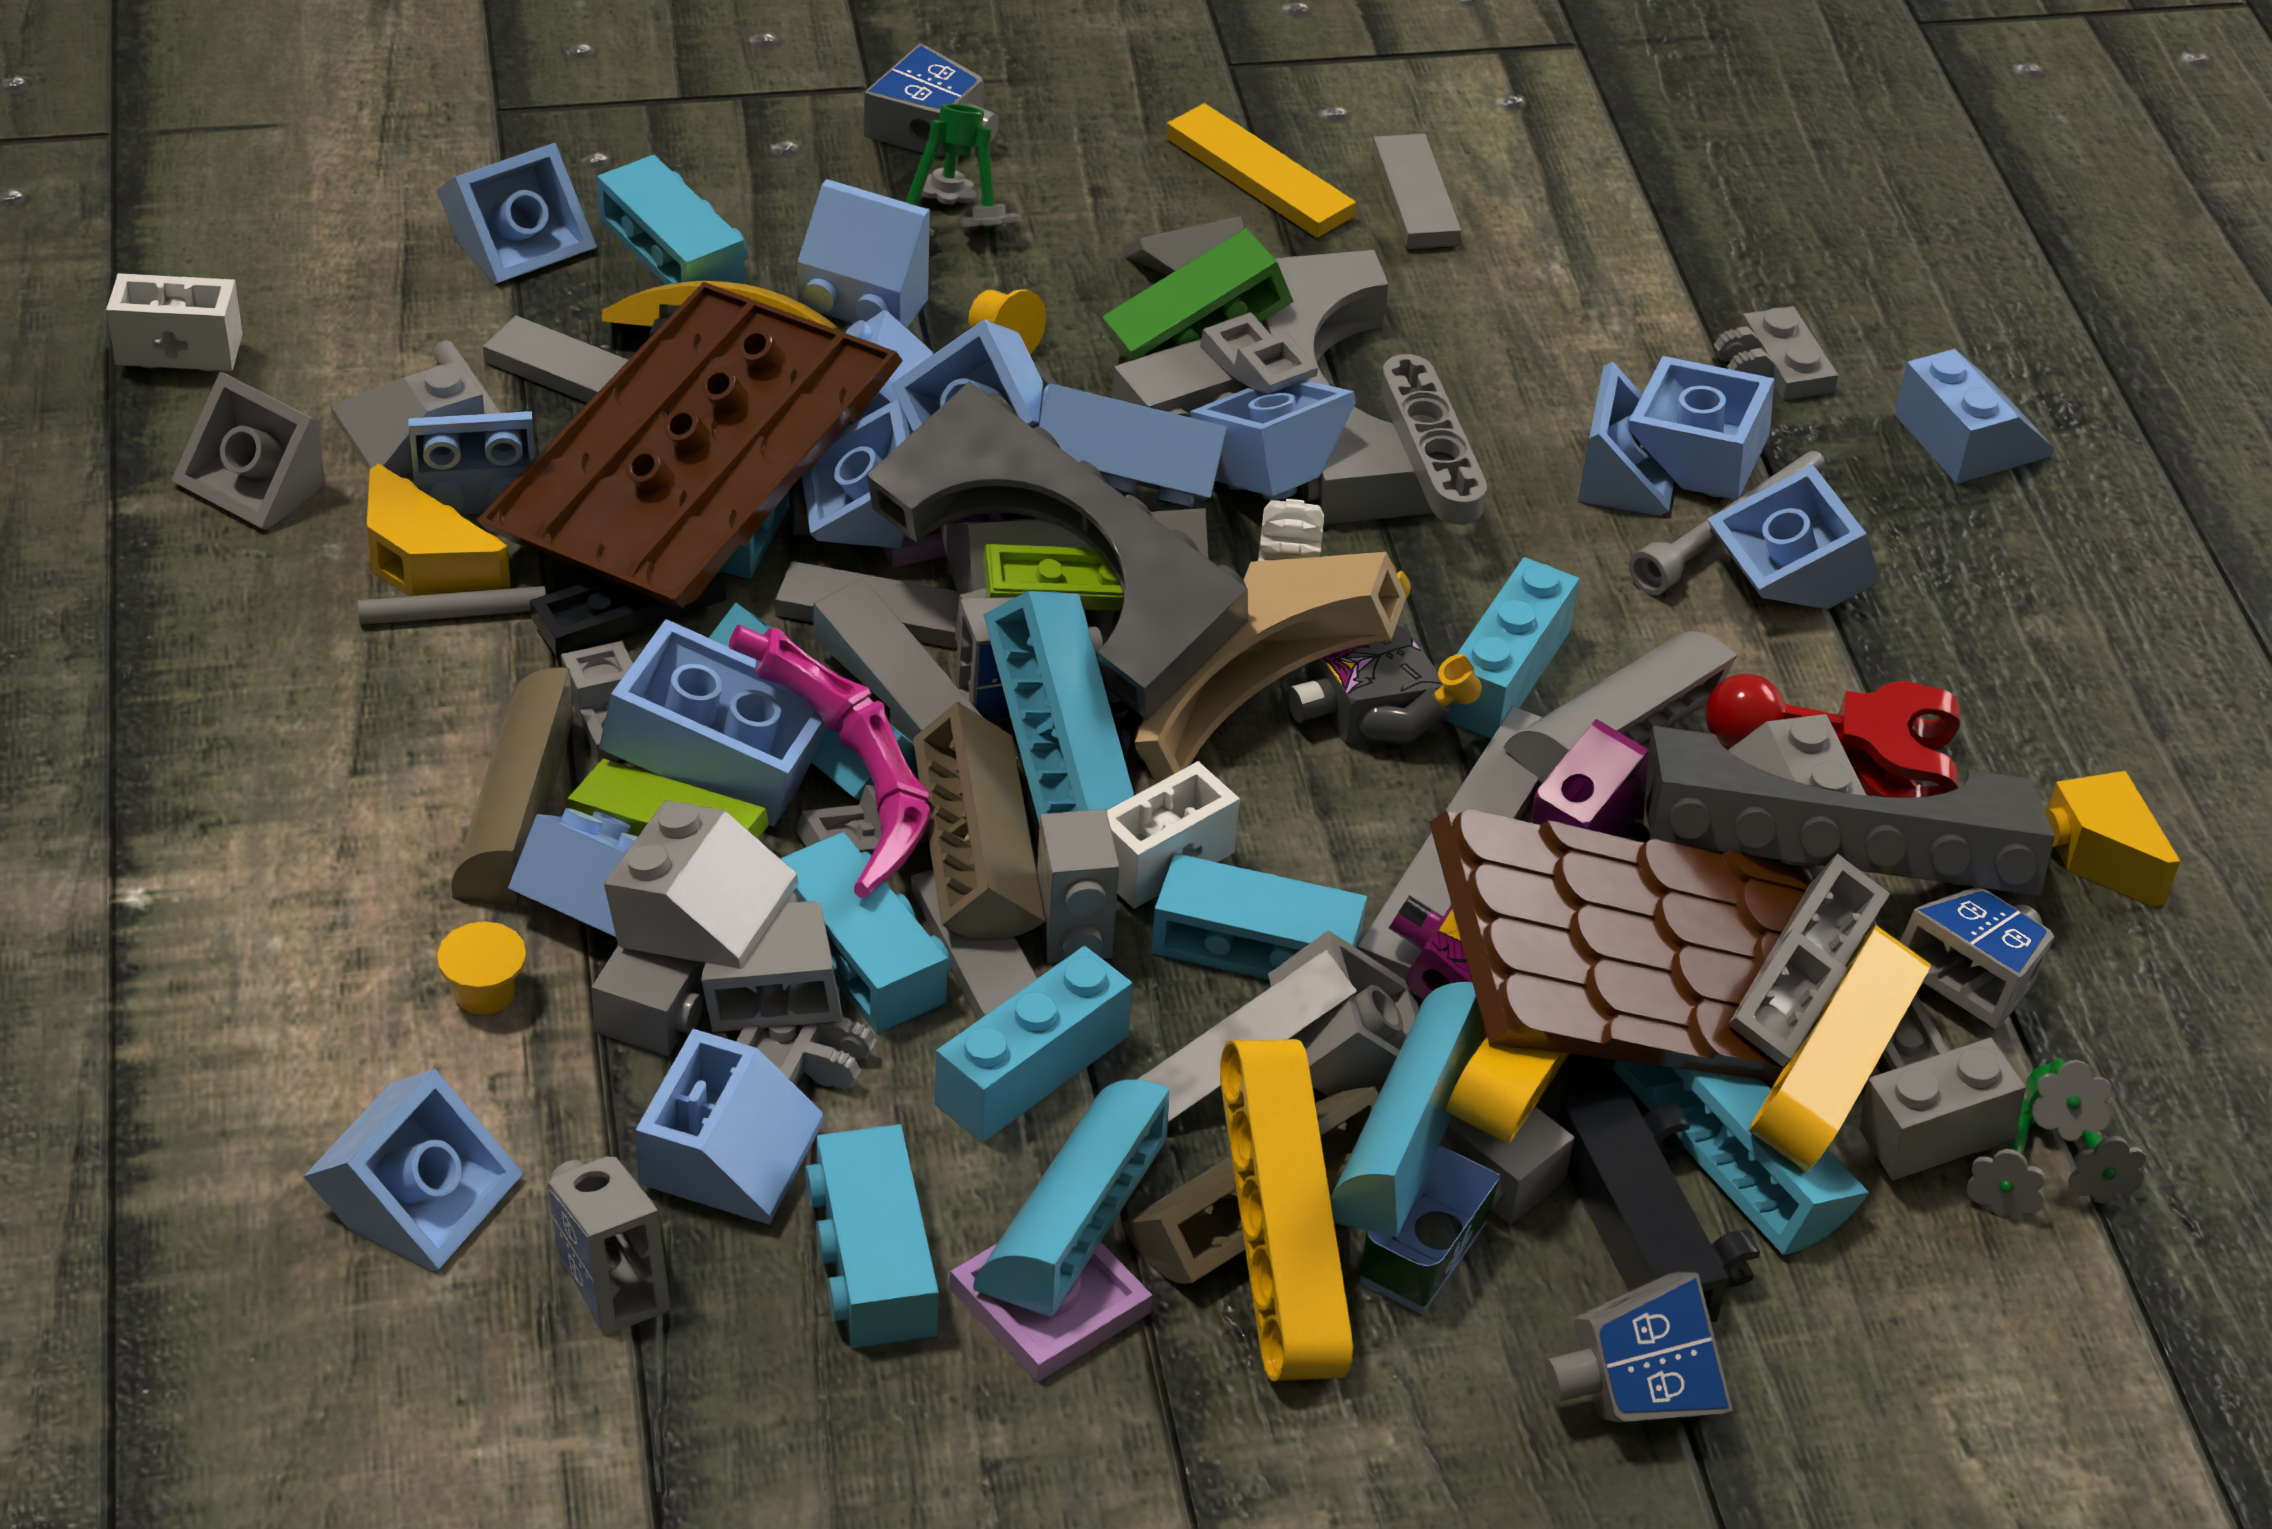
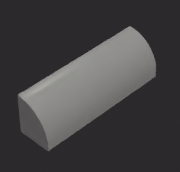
M1697 631L1680 633L1509 738L1503 748L1529 772L1538 777V781L1543 783L1595 719L1641 744L1651 737L1653 726L1668 727L1706 703L1713 689L1726 679L1737 654L1723 642L1706 633Z

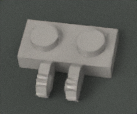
M1794 306L1745 313L1742 316L1739 328L1736 330L1731 329L1730 331L1725 330L1723 334H1719L1720 336L1716 343L1713 344L1719 359L1724 360L1725 363L1730 361L1729 365H1727L1728 369L1775 378L1774 387L1783 401L1835 393L1839 375Z
M837 986L840 1000V986ZM842 1017L840 1022L792 1026L769 1025L768 1028H760V1025H745L736 1042L758 1048L795 1086H797L805 1071L817 1084L827 1087L834 1086L836 1089L842 1088L843 1090L847 1087L849 1089L852 1087L861 1071L855 1059L859 1061L861 1058L866 1059L877 1041L871 1032V1028H867L865 1024H860L858 1021L852 1022L849 1018Z

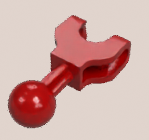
M1747 673L1733 675L1724 679L1713 689L1707 700L1705 709L1707 727L1711 734H1716L1718 741L1728 750L1767 721L1827 714L1868 796L1891 798L1927 797L1948 793L1959 788L1957 766L1953 760L1947 755L1934 751L1949 744L1960 728L1961 709L1959 702L1954 695L1943 689L1913 682L1898 681L1883 685L1875 692L1866 694L1846 690L1839 713L1833 714L1785 704L1781 693L1770 681L1761 676ZM1926 714H1932L1939 716L1940 718L1935 720H1925L1919 717ZM1914 780L1932 781L1938 785L1922 786Z

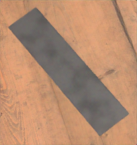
M1325 949L1137 1080L1150 1081L1170 1087L1169 1122L1221 1086L1220 1059L1226 1042L1230 1040L1289 1039L1355 994L1357 990L1327 949Z

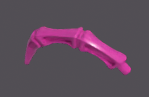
M737 625L731 635L729 649L755 659V674L760 679L781 684L806 700L820 715L827 729L832 732L837 730L841 744L858 754L871 775L875 785L876 810L879 814L881 837L866 867L854 885V893L859 898H865L898 870L916 849L931 819L930 807L928 805L930 792L918 781L907 765L885 715L884 703L879 700L873 702L869 698L871 692L868 687L840 677L806 654L778 628L768 629L763 635L744 626Z

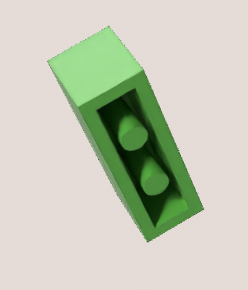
M1244 228L1103 315L1102 318L1120 356L1125 362H1129L1201 339L1203 329L1250 312L1259 322H1262L1294 301L1278 262L1247 228Z

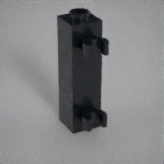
M1626 1086L1598 1092L1586 1091L1572 1098L1563 1099L1557 1124L1575 1137L1567 1173L1628 1291H1633L1667 1274L1675 1272L1698 1273L1710 1322L1717 1321L1726 1287L1740 1286L1753 1280L1754 1274L1746 1260L1758 1258L1760 1251L1748 1230L1730 1232L1712 1244L1708 1240L1665 1160L1684 1152L1685 1147L1677 1132L1689 1130L1690 1123L1680 1105L1677 1103L1661 1105L1642 1117Z

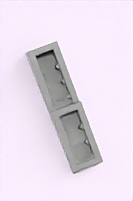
M864 577L814 602V640L890 707V724L911 741L956 702L961 703L983 717Z
M1837 853L1812 879L1728 1025L1782 1067L1788 1063L1848 969L1845 967L1846 963L1890 893Z

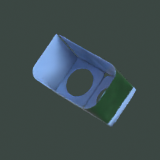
M1438 1146L1399 1236L1396 1237L1397 1241L1392 1239L1393 1236L1366 1230L1359 1283L1423 1315L1486 1225L1500 1174L1445 1147ZM1429 1212L1448 1213L1461 1223L1463 1230L1450 1249H1432L1425 1246L1416 1237L1414 1226L1418 1218ZM1410 1259L1416 1260V1261L1420 1262L1421 1264H1418V1263H1416V1262H1414V1261H1412V1260H1410Z

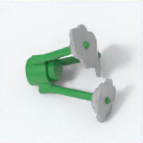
M941 104L939 120H931L929 139L906 203L917 206L921 196L932 199L937 198L939 202L944 204H954L956 201L962 203L974 202L977 196L976 191L973 189L974 183L964 179V175L956 171L958 155H973V148L975 146L977 147L982 205L972 207L973 217L960 218L961 226L985 225L988 228H992L997 224L1021 221L1020 215H1016V213L1006 214L1005 204H994L989 149L992 129L982 126L983 110L961 104ZM940 145V150L946 153L944 168L935 169L931 175L929 173ZM929 228V235L934 236L935 231Z
M2056 1058L2051 1063L2041 1065L2032 1070L2026 1078V1099L2023 1100L2015 1139L2009 1142L2008 1149L1999 1151L1993 1159L1984 1156L1975 1159L1972 1165L1974 1176L1969 1179L1966 1190L1968 1196L1973 1201L1983 1205H1991L1992 1211L2001 1217L2012 1216L2016 1210L2026 1214L2036 1213L2041 1210L2045 1195L2041 1190L2046 1179L2045 1173L2038 1167L2028 1166L2027 1160L2023 1155L2029 1127L2033 1123L2049 1131L2059 1132L2060 1136L2068 1141L2076 1140L2082 1135L2089 1150L2081 1151L2076 1155L2074 1163L2077 1169L2069 1176L2068 1185L2074 1195L2080 1197L2091 1195L2097 1203H2107L2116 1196V1193L2129 1194L2140 1188L2144 1181L2140 1168L2145 1164L2146 1156L2138 1147L2129 1148L2125 1139L2121 1137L2111 1136L2101 1140L2097 1132L2104 1130L2111 1121V1110L2105 1102L2112 1093L2109 1082L2102 1077L2093 1078L2090 1067L2082 1061L2072 1060L2065 1062L2063 1059Z

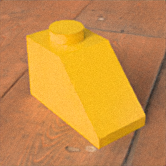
M2121 771L2057 781L2045 814L2055 835L2053 847H2055L2067 870L2152 907L2165 905L2180 864V859L2127 772Z

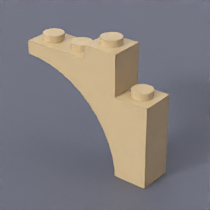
M1387 552L1250 562L1243 580L1248 588V622L1148 720L1144 718L1136 730L1135 745L1138 756L1141 760L1145 761L1156 784L1188 767L1199 749L1218 726L1245 701L1267 685L1305 664L1332 653L1364 644L1391 641L1406 600V594Z

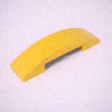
M721 281L681 282L647 289L603 309L601 322L652 326L655 319L668 318V305L681 306L702 282H706L830 328H837V326L818 312L787 296L755 286Z

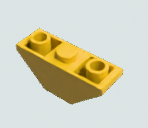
M378 463L370 468L367 534L373 573L408 596L511 589L508 548L498 536L482 530L462 517L453 507L443 505L418 489L409 479L399 477Z

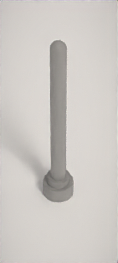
M1817 451L1807 452L1721 511L1811 464L1820 472L1825 464L1824 457ZM1708 520L1671 544L1652 542L1632 555L1629 561V572L1636 586L1649 595H1659L1675 585L1681 578L1684 563L1719 540L1710 528Z

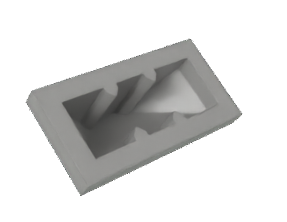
M1239 216L1139 238L1122 248L1125 258L1168 276L1238 233L1244 226L1242 218Z

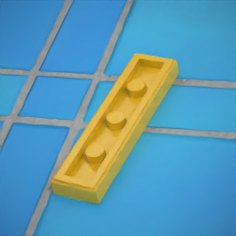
M1204 103L1167 123L1166 139L1314 237L1319 238L1355 217L1356 201Z

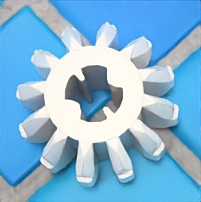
M1271 500L1264 508L1258 561L1320 557L1324 514L1320 506L1305 504L1304 500Z

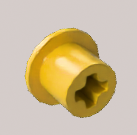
M986 290L973 301L969 310L968 323L970 329L984 319L1019 332L1031 355L1039 345L1045 332L1047 317L1045 305L1041 298L1030 290H1015L1008 295L996 290Z
M494 922L468 923L452 930L441 941L437 951L439 971L449 983L454 985L455 999L462 1009L471 1014L489 1015L504 1010L513 1001L516 994L515 978L522 972L527 959L524 941L515 930Z

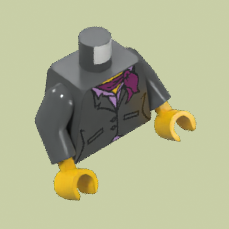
M1391 561V563H1392V565H1393V567H1394V570L1396 571V567H1395V565L1393 564V562ZM1399 571L1397 576L1407 599L1410 594V581L1403 571ZM1399 619L1391 641H1379L1355 646L1310 662L1308 681L1289 687L1287 702L1290 712L1297 722L1302 723L1325 716L1341 740L1350 745L1374 741L1409 744L1422 734L1441 730L1443 717L1451 711L1449 704L1453 701L1459 704L1475 702L1480 697L1482 684L1474 673V667L1463 654L1450 656L1443 661L1439 671H1437Z

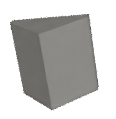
M219 372L171 481L262 529L269 530L326 485L318 420L228 374Z

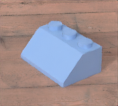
M1051 383L1042 391L1039 423L1033 427L1034 429L1038 426L1048 431L1058 442L1060 449L1076 461L1084 460L1091 463L1103 475L1106 483L1116 491L1134 494L1136 485L1159 490L1157 501L1189 509L1193 508L1195 499L1205 501L1211 498L1227 426Z
M665 619L611 693L599 749L659 776L766 808L769 825L774 827L800 788L824 735L826 726L820 715L806 700L781 684L760 679L755 674V659L731 650L728 646Z

